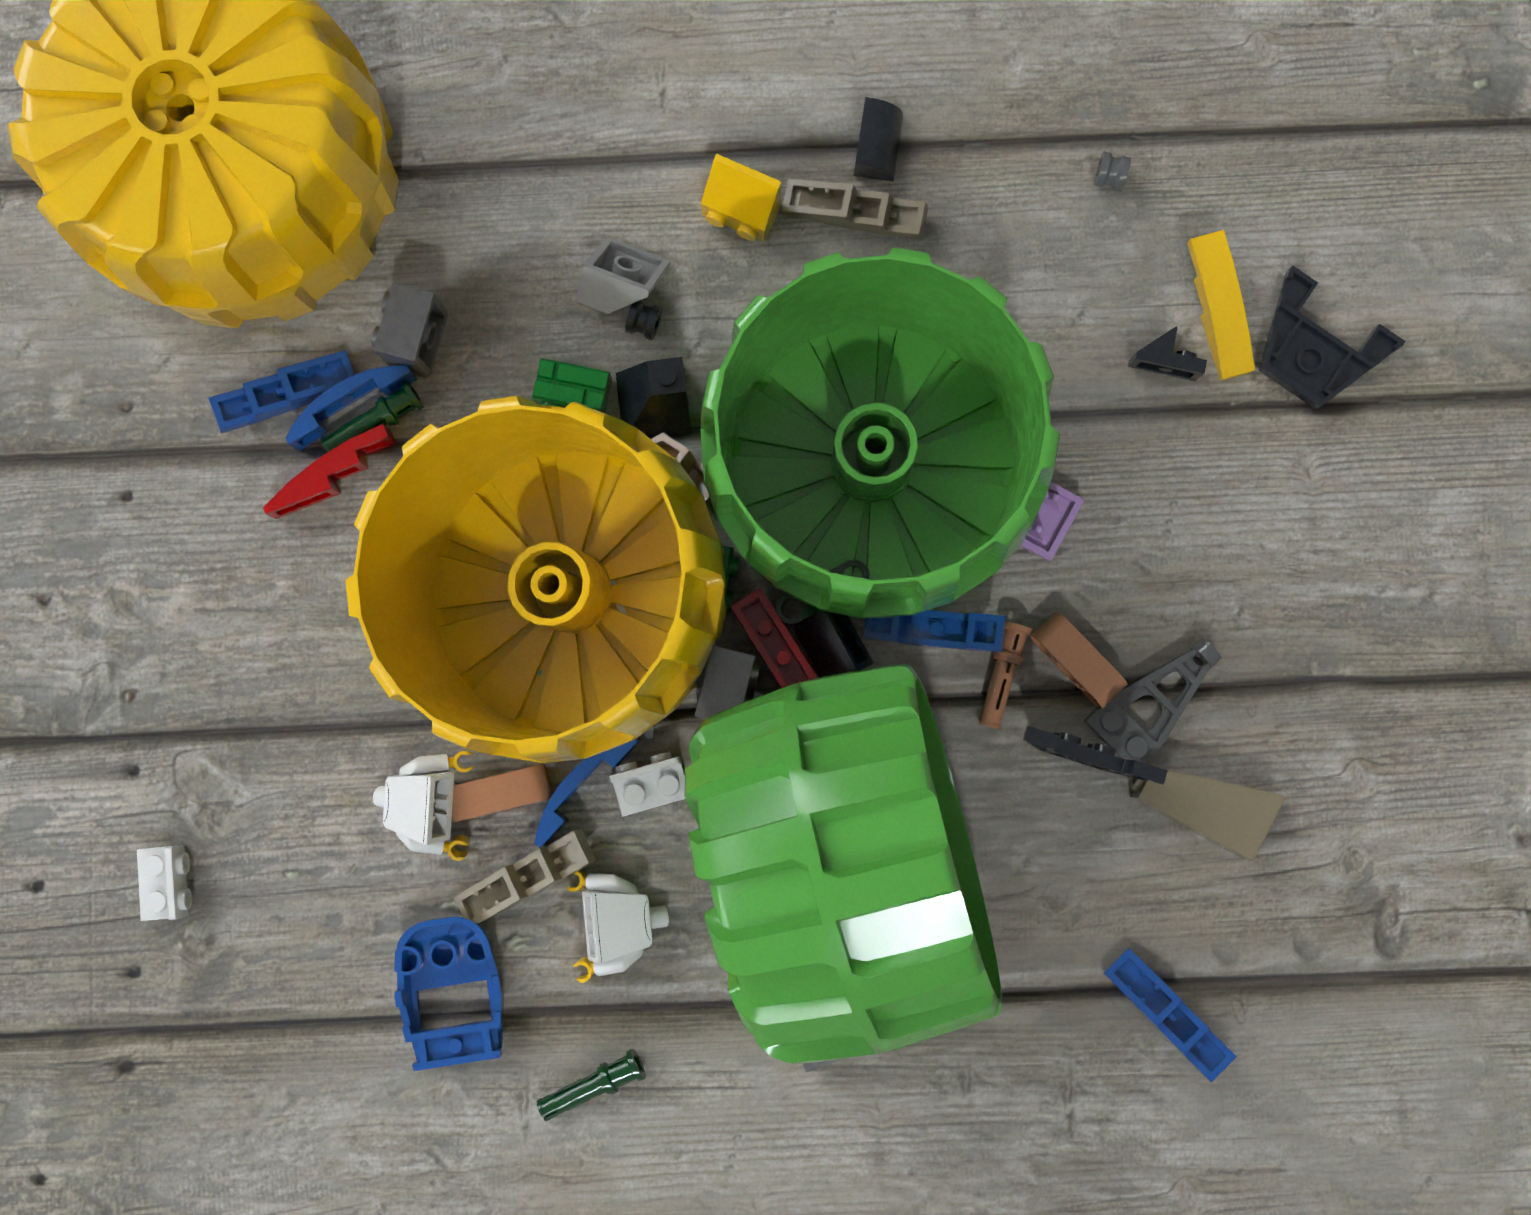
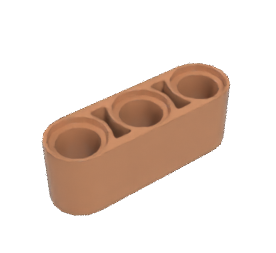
M1058 612L1052 614L1030 636L1036 646L1096 707L1099 708L1101 706V710L1128 685L1123 676L1062 614Z
M545 764L454 785L452 823L550 799L552 794Z

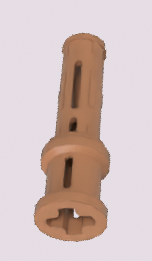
M1006 621L1002 652H993L992 654L994 655L993 659H996V663L978 724L1000 730L1015 670L1024 661L1022 652L1026 637L1031 634L1032 628Z

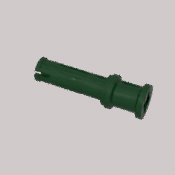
M405 381L402 384L403 387L386 398L383 396L379 397L375 402L376 405L370 410L352 419L334 432L320 438L326 452L328 453L347 440L379 425L389 424L390 426H395L399 423V418L416 408L418 410L424 408L423 402L413 386L408 381Z
M630 1049L626 1052V1056L609 1064L603 1062L597 1067V1071L538 1099V1111L541 1117L544 1118V1121L547 1122L598 1095L600 1096L604 1093L613 1095L619 1091V1087L636 1079L642 1081L646 1078L643 1064L634 1049Z

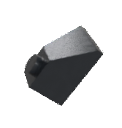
M682 357L646 361L615 373L620 419L639 429L650 439L661 433L669 437L692 434L685 368Z

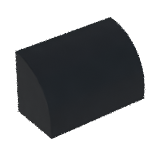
M865 97L853 176L894 182L903 123V112L894 104L880 99Z
M821 610L793 627L820 678L860 671L874 664L848 615Z

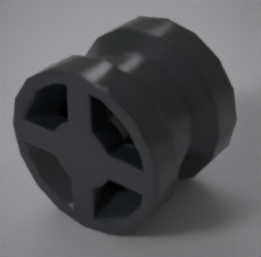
M641 300L632 303L626 320L625 332L630 334L638 332L643 334L645 339L653 340L660 324L662 307L657 305L649 307L644 305Z

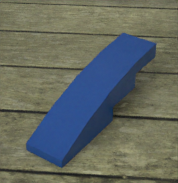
M346 350L279 368L277 369V374L243 383V388L212 396L208 399L222 434L308 405L335 384L355 374Z
M1130 948L1104 972L1112 983L1211 1083L1237 1057Z

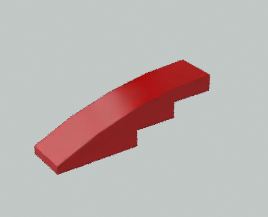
M384 424L379 425L347 440L319 457L292 478L263 507L265 514L278 519L340 495L341 492L336 481L369 469L364 456L396 444L392 431Z

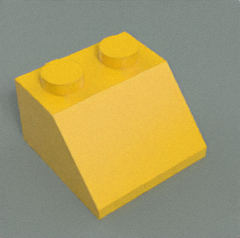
M716 154L701 201L702 215L705 216L707 222L714 226L723 228L726 225L737 230L736 233L746 240L755 241L758 239L765 242L781 206V181Z

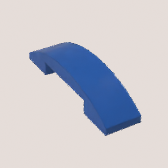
M407 366L380 367L346 378L318 396L300 414L285 439L289 445L300 451L329 433L322 422L377 388L388 397L401 389L405 381L412 384L418 379Z
M927 610L915 615L894 618H866L863 638L928 647L1002 652L1006 616Z
M636 738L621 746L583 760L566 776L550 798L540 819L535 838V844L539 848L545 846L569 820L559 809L604 760L613 768L617 767L640 740Z

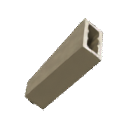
M1168 770L1164 785L1133 778L1130 788L1133 789L1130 798L1240 858L1254 861L1286 797L1277 793Z

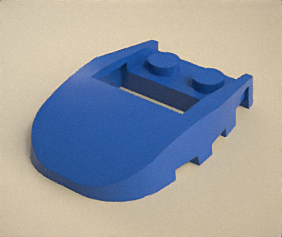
M463 917L431 919L410 927L399 939L395 951L394 971L397 972V991L394 992L396 1007H399L403 1021L402 1031L406 1043L412 1042L417 1061L412 1064L414 1071L500 1058L503 1042L504 996L491 942L486 932L477 923ZM487 980L491 1020L422 1030L418 997L419 990Z

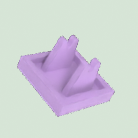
M1050 482L1046 497L1020 547L1051 562L1085 499Z

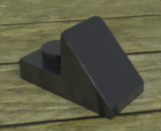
M1176 326L1137 351L1129 360L1128 367L1196 381L1205 373L1207 360L1197 358V354L1190 351L1181 350L1173 353L1178 330Z

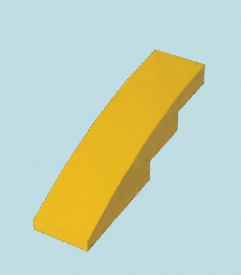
M1223 229L1191 238L1187 245L1197 274L1194 284L1204 312L1200 315L1219 379L1222 381L1255 371L1250 333L1235 265L1225 231Z

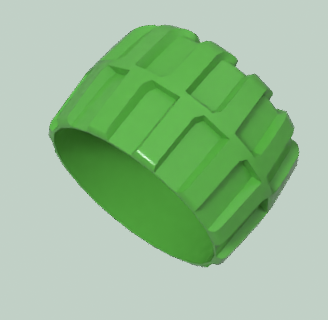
M893 247L889 255L845 259L840 253L836 252L805 263L803 274L769 298L757 295L734 321L732 345L720 368L708 374L701 412L703 478L719 523L743 559L774 587L820 610L858 618H894L915 615L951 603L993 576L1024 542L1046 497L1053 477L1060 433L1051 426L1049 394L1054 374L1041 343L1029 342L1005 309L1008 299L981 276L969 280L931 263L930 255L926 252ZM867 448H878L882 453L872 454ZM859 560L867 566L870 576L869 579H863L864 575L861 569L854 566L846 568L843 575L831 573L829 570L846 561Z
M898 664L860 670L792 684L711 715L698 726L689 744L692 764L685 767L684 788L686 802L699 826L698 829L688 832L694 874L710 885L714 906L704 912V917L717 963L728 972L730 997L744 1027L754 1036L755 1041L763 1051L775 1059L791 1064L868 1056L894 1051L1000 1014L1002 1009V989L999 968L968 831L931 705L921 680L910 665Z

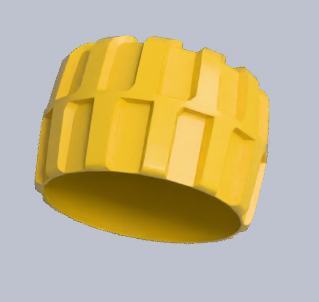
M52 0L49 11L52 19L51 23L39 40L23 41L13 67L17 82L23 89L21 118L7 124L13 159L43 190L44 194L38 200L36 208L88 265L124 291L158 306L169 307L204 325L238 328L244 320L278 316L287 322L316 310V301L344 280L357 279L374 257L370 249L384 217L395 210L399 180L389 158L386 144L393 136V129L369 68L361 53L316 0Z
M519 395L483 400L479 405L478 411L443 427L433 424L426 426L402 445L403 457L377 491H367L354 522V526L360 531L354 573L345 580L349 616L358 618L373 657L369 670L390 699L410 703L432 721V731L435 736L468 750L538 763L587 759L635 740L667 715L671 714L697 686L695 681L704 668L716 638L721 637L727 611V605L724 603L726 586L723 563L724 549L714 518L703 494L681 464L639 429L620 419L577 402H571L565 408L540 405ZM612 580H616L617 585H612ZM616 604L624 606L626 614L619 612ZM539 670H542V673H541V675L539 676V675H538V671H539Z

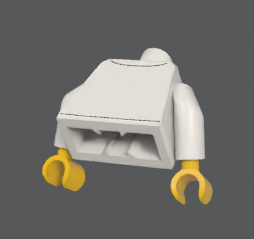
M463 750L457 753L455 757H448L447 754L419 756L402 766L399 775L388 776L385 780V786H379L375 789L373 803L378 807L384 808L383 824L385 828L396 832V836L409 850L436 855L448 852L449 857L455 861H461L467 856L468 852L458 851L454 846L456 844L469 845L470 839L467 836L457 835L451 842L446 841L450 840L455 773L448 771L449 768L454 767L460 772L472 770L475 766H462L460 757L461 755L474 754L473 751Z
M580 870L574 873L580 879L579 885L566 888L571 892L582 891L588 957L580 958L573 967L583 965L587 968L588 974H583L576 978L580 983H584L594 974L604 976L626 971L642 956L643 949L652 946L651 929L667 927L669 916L666 906L649 908L648 896L638 893V889L634 884L614 874L589 873L586 875L585 872Z

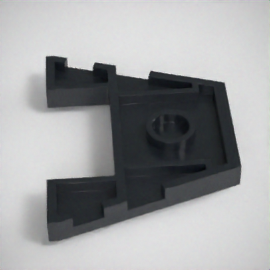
M1292 265L1286 271L1258 371L1314 409H1318L1402 347L1406 341L1381 324H1378L1373 328L1357 352L1299 312L1318 282Z
M1031 726L1026 727L1023 741L1031 744L1037 750L1105 772L1127 777L1131 776L1164 785L1168 770L1137 760L1115 756L1117 749L1098 743H1088L1087 747L1080 745L1082 738L1068 733L1054 732L1053 734Z

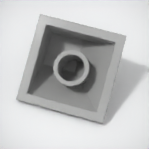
M607 236L583 266L576 302L587 305L594 311H602L609 314L642 300L652 292L669 268L671 260Z

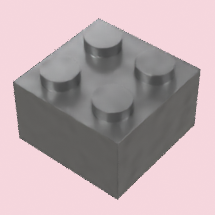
M392 283L390 293L386 292L382 300L381 311L384 314L381 325L376 326L373 331V351L388 366H407L414 374L430 377L448 311L434 293Z
M713 645L695 712L696 717L707 719L711 715L749 701L746 699L749 686L756 688L761 668L760 665L755 664V656Z

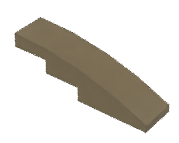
M788 178L781 211L791 216L853 230L922 239L929 206L926 201L892 198L891 194L886 192L857 190L854 184Z
M574 830L549 846L539 848L518 862L503 867L458 894L454 899L462 917L480 925L594 863L596 859L582 830Z

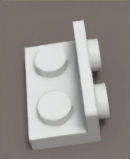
M669 751L650 757V765L638 768L636 761L616 767L617 774L611 775L609 778L614 785L622 817L685 799V773L680 756L672 758Z
M175 845L137 849L141 921L174 920L189 916L188 910L192 905V894L190 889L187 888L186 874L190 869V859L188 853L185 852V846Z

